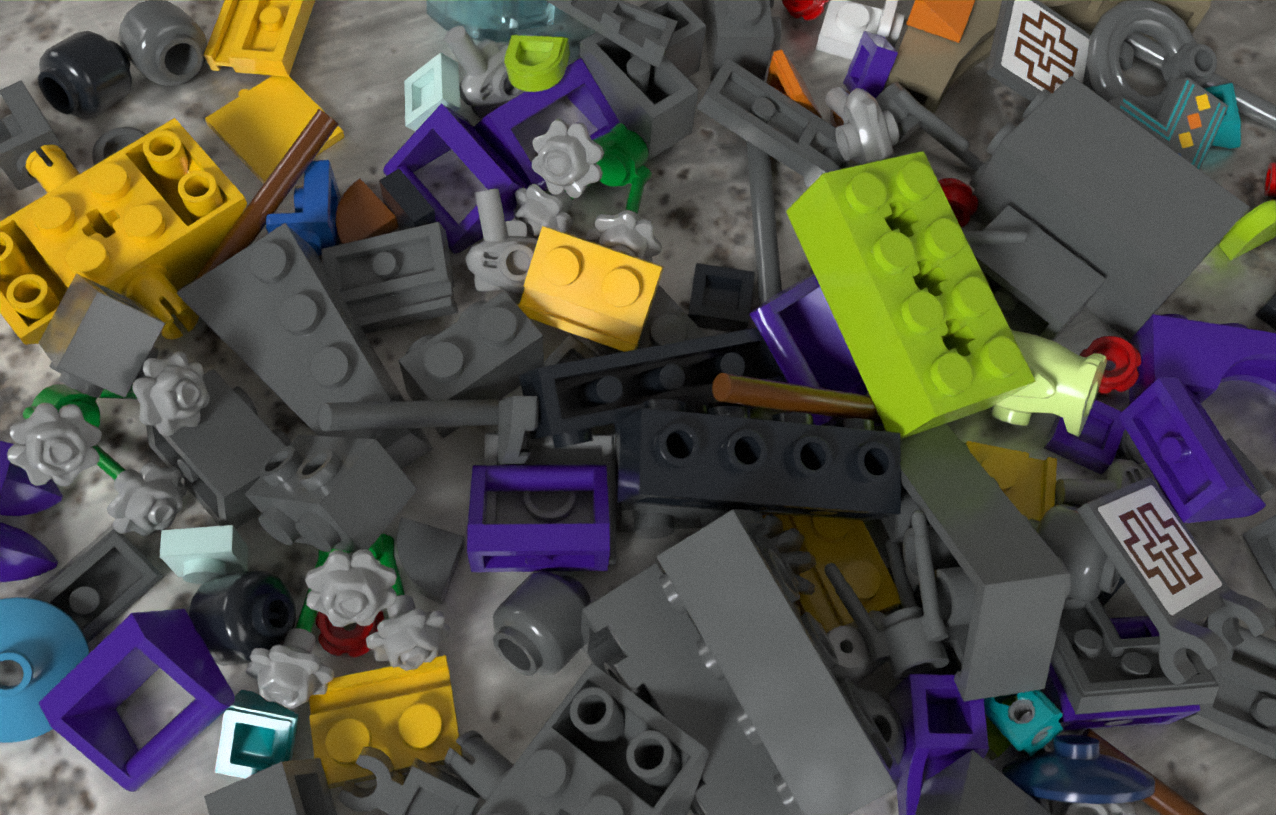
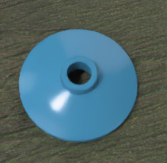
M26 597L0 599V662L4 660L16 661L21 665L24 673L21 683L17 685L6 686L0 683V743L21 742L41 736L52 730L53 728H51L38 702L90 653L87 640L78 624L63 610L45 601Z

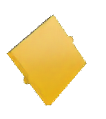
M272 75L250 90L241 89L238 92L239 97L205 118L210 129L263 184L318 109L322 110L290 76ZM337 126L316 156L345 138L344 132L339 126Z

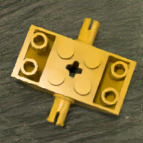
M176 118L171 119L81 174L68 160L65 152L59 146L53 144L41 146L43 152L53 163L51 167L47 166L34 150L27 158L26 168L42 185L47 194L0 221V314L25 345L39 344L76 273L141 304L165 323L160 332L165 339L173 340L183 336L173 323L175 320L171 315H175L186 330L190 332L197 324L199 316L176 293L194 280L247 206V201L243 194Z

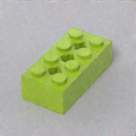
M924 151L823 173L786 210L886 432L900 433L901 440L988 409L1036 382Z

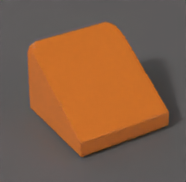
M915 0L906 25L959 43L975 0Z
M782 49L774 51L766 83L822 118L797 69Z

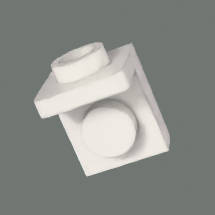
M830 0L815 50L852 60L864 31L885 37L895 47L905 17L904 14L895 12L898 0H886L883 9L849 0Z

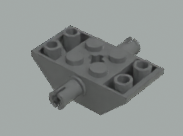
M591 663L515 764L511 763L487 743L480 733L470 730L461 735L455 742L475 758V763L465 756L462 757L454 749L450 748L444 759V766L451 774L457 775L486 801L476 815H687L709 751Z

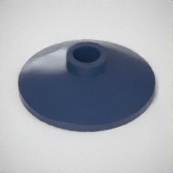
M1056 736L1053 738L1054 750L1035 753L1032 757L1029 755L1021 757L1002 768V774L1026 794L1055 801L1085 804H1117L1146 799L1155 792V780L1150 774L1128 762L1100 754L1099 740L1088 736Z

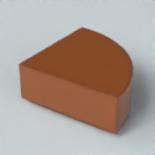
M360 178L343 194L336 211V228L341 244L392 233L398 229L396 216Z

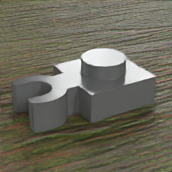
M363 747L356 764L372 771L376 776L377 784L371 788H361L355 783L346 781L337 797L349 809L360 812L378 808L386 812V815H471L480 795L462 780L418 758H415L407 775L404 776L394 770L391 759L383 751L373 747Z

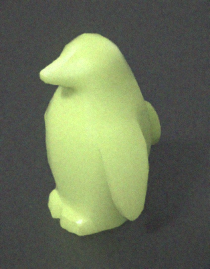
M1011 331L1036 382L995 404L991 415L1011 424L1026 426L1029 424L1032 413H1053L1063 417L1068 433L1079 437L1096 399L1107 363L1106 356L1094 353L1088 357H1082L1055 341L1033 334Z

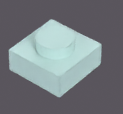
M440 52L404 80L405 126L416 131L441 103L455 112L461 109L459 65L457 61Z
M233 525L161 530L160 558L178 577H182L184 581L204 584L218 575L246 572L248 566V546Z

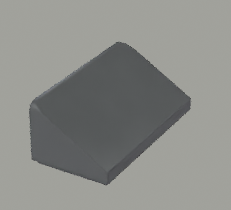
M112 525L27 598L45 601L63 610L78 624L87 643H89L158 582L163 575L123 534L118 533Z

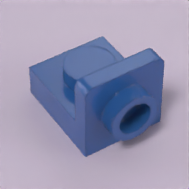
M329 160L312 161L305 170L304 186H295L294 189L295 213L268 214L266 216V229L268 233L286 223L316 251L318 256L322 255L321 249L339 245L336 211L340 202V192Z

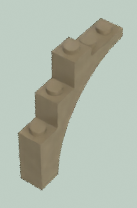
M975 0L959 43L908 26L882 92L894 82H899L919 104L935 114L943 98L965 73L990 56L1002 0ZM1129 0L1038 1L1080 29L1091 30L1095 28L1098 20L1104 13L1118 3ZM1212 0L1150 1L1170 8L1185 21L1190 32L1193 34L1209 10Z

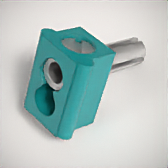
M1041 690L984 698L985 715L1017 751L1024 749L1032 757L1035 753L1046 751L1045 745L1051 751L1054 750L1053 738L1063 731L1058 721L1063 713ZM1017 696L1018 700L1013 702L1011 706L1002 704L1006 698Z

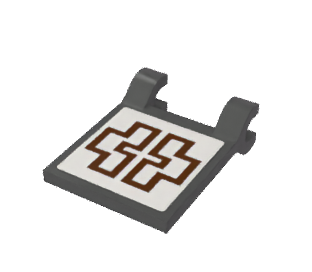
M1002 0L986 73L1031 102L1044 89L1053 93L1070 76H1073L1093 91L1086 63L1090 34L1038 0ZM1123 42L1119 56L1120 66L1123 71H1127L1132 67L1134 49L1126 42Z
M1151 476L1092 500L1077 509L1094 537L1158 629L1160 636V666L1166 677L1176 686L1198 673L1186 655V648L1195 651L1200 656L1207 670L1229 658V651L1245 641L1235 629L1233 618L1243 620L1254 637L1265 633L1275 626L1272 614L1262 603L1253 598L1238 594L1228 587ZM1208 616V628L1196 624Z

